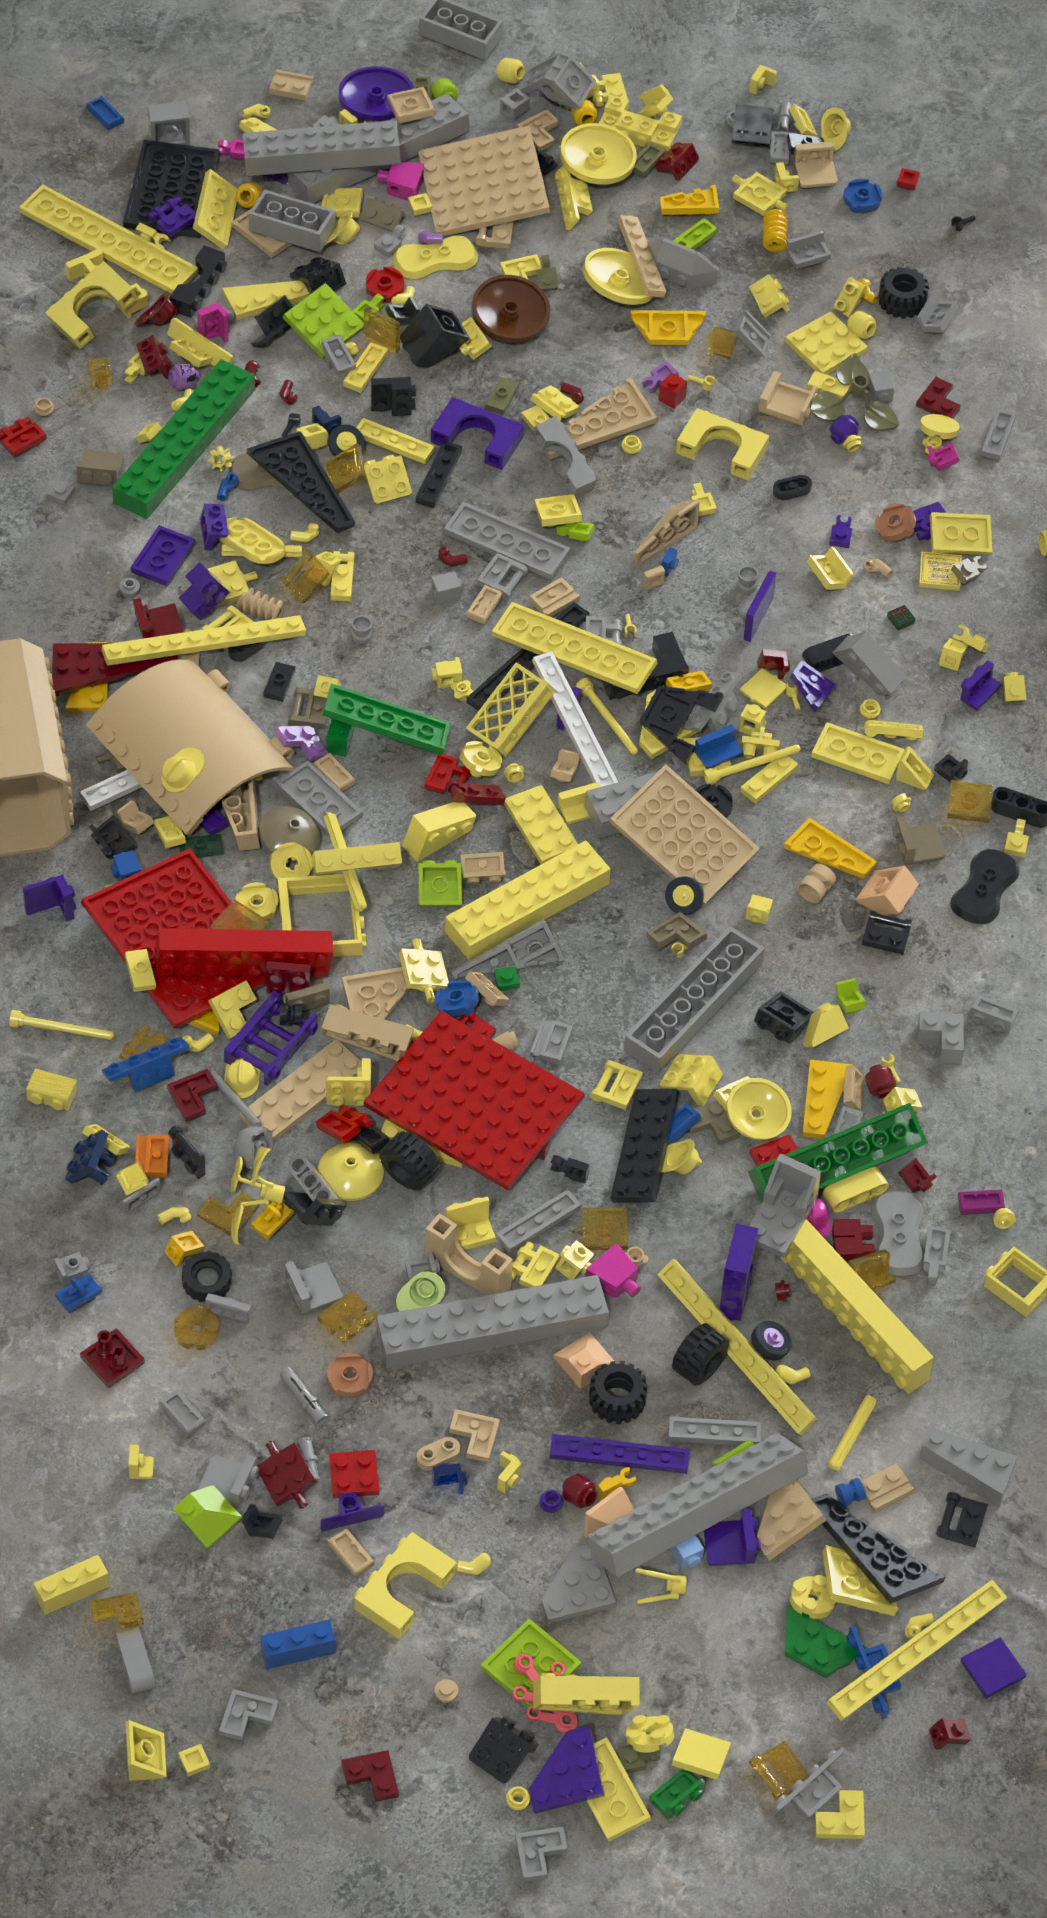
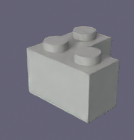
M920 1012L917 1044L939 1046V1064L961 1065L964 1051L963 1014Z

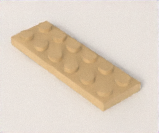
M334 1040L249 1105L248 1108L262 1123L261 1127L268 1128L267 1132L272 1134L274 1142L326 1102V1077H357V1067H362V1061L342 1043ZM240 1112L239 1119L248 1127H251L252 1125Z

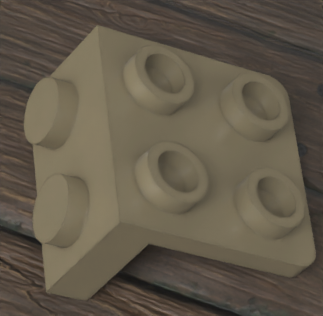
M85 450L82 460L77 462V482L114 486L120 477L123 455L121 453Z
M905 816L896 817L895 826H892V832L897 840L898 851L902 855L905 865L944 859L945 851L935 824L908 827Z
M311 977V987L281 995V999L288 1006L302 1003L303 1012L330 1004V988L327 982L322 983L320 978Z

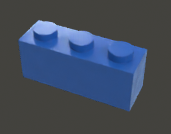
M330 1620L260 1636L261 1652L266 1669L336 1653V1640Z

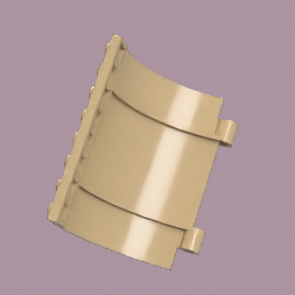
M172 660L145 670L121 686L103 703L87 722L86 726L183 832L191 835L203 821V816L225 795L241 784L272 771L284 770L292 772L294 767L288 761L294 756V750L291 747H283L278 737L270 740L230 698L227 693L231 689V683L219 670H212L206 675L194 661ZM188 747L200 750L205 759L204 768L200 774L181 792L173 793L166 790L161 780L162 766L165 761Z

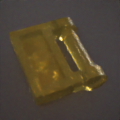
M306 549L302 553L303 556L291 570L280 578V581L303 604L330 575L309 549ZM309 562L310 564H309V565L306 567V569L299 575V577L293 582L292 580L294 579V577H295V576L302 570V568Z
M785 1741L761 1755L754 1756L749 1761L751 1767L759 1772L771 1789L775 1801L783 1794L786 1797L792 1793L790 1788L799 1779L804 1782L809 1777L806 1774L807 1771ZM767 1762H769L785 1786L780 1787L765 1766Z

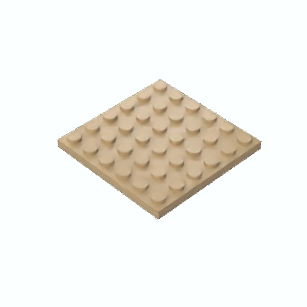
M530 125L422 149L418 152L420 163L424 164L423 176L428 198L432 204L431 212L436 234L448 236L550 213Z

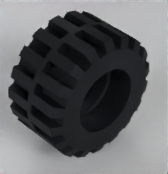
M897 267V269H890L889 272L886 271L881 278L878 302L882 310H886L887 314H892L896 318L899 316L906 319V317L912 318L914 315H918L927 302L929 290L928 280L924 277L923 273H918V270H912L910 267Z
M405 1131L398 1132L384 1146L379 1155L380 1162L386 1172L400 1185L411 1190L423 1188L440 1167L439 1160L429 1145L418 1136Z
M707 1323L699 1325L686 1336L678 1347L673 1358L672 1369L694 1386L702 1384L721 1365L728 1351L729 1340Z
M611 1361L610 1365L605 1363L601 1365V1369L597 1368L591 1377L589 1389V1404L592 1406L594 1414L598 1413V1418L601 1420L606 1418L607 1423L616 1421V1424H621V1421L629 1423L631 1418L634 1420L638 1418L639 1413L642 1414L647 1396V1383L645 1375H641L642 1371L639 1368L634 1369V1365L631 1363L625 1365V1361H620V1364ZM612 1388H622L629 1392V1394L624 1397H614L607 1393V1391Z

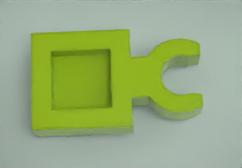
M584 522L560 524V527L557 526V535H569V539H576L578 541H589L595 531L594 524Z

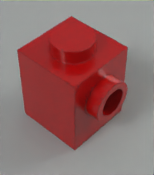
M670 373L659 385L658 400L675 409L686 398L687 381Z

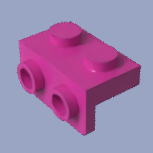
M219 303L197 310L198 333L209 340L220 336L224 343L228 342L230 330L228 327L229 314L227 310L223 309Z

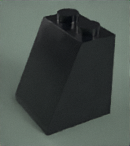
M426 303L400 334L399 339L403 344L404 350L410 355V360L414 365L429 368L466 343L470 337L454 311Z

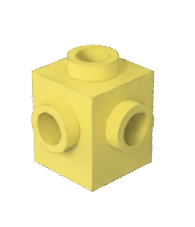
M576 1240L571 1247L566 1245L559 1256L562 1258L555 1268L568 1279H575L580 1272L583 1275L586 1273V1268L591 1265L589 1261L594 1254Z

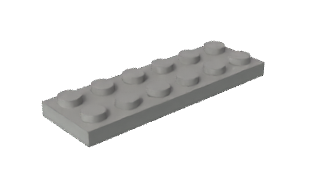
M465 502L460 505L444 527L445 535L494 556L496 553H499L525 565L529 571L549 580L554 577L570 554V548Z

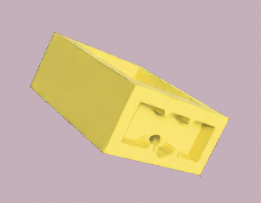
M1015 1247L1009 1252L1005 1251L1000 1256L998 1263L995 1266H990L984 1274V1277H986L984 1287L1026 1318L1047 1297V1270ZM1012 1265L1038 1283L1025 1298H1022L998 1280Z

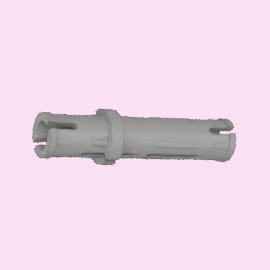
M292 1367L282 1370L280 1377L300 1401L303 1411L309 1413L317 1426L324 1425L329 1420V1417L319 1405L317 1397L311 1395Z

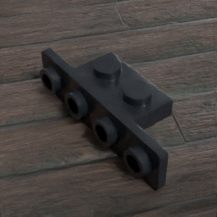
M286 295L279 297L254 316L264 334L251 343L253 347L259 345L260 347L266 346L271 342L270 338L281 335L285 331L284 328L290 326L283 319L284 314L293 308Z

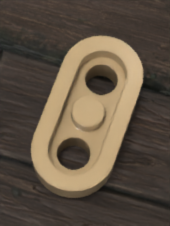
M445 1437L420 1448L417 1452V1465L423 1470L431 1471L456 1460L460 1455V1443L453 1437ZM430 1454L432 1457L427 1458L425 1455Z

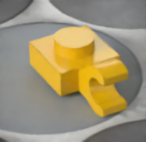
M629 1467L623 1468L620 1476L608 1477L600 1482L597 1497L600 1501L620 1486L624 1489L636 1484V1477L631 1479L625 1478V1476L630 1474Z

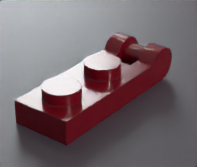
M453 779L449 780L445 785L447 791L451 793L452 800L458 803L503 805L506 799L500 787L494 784L458 783Z

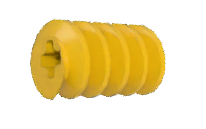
M779 209L769 210L763 216V246L767 251L773 253L782 252L787 248V215Z

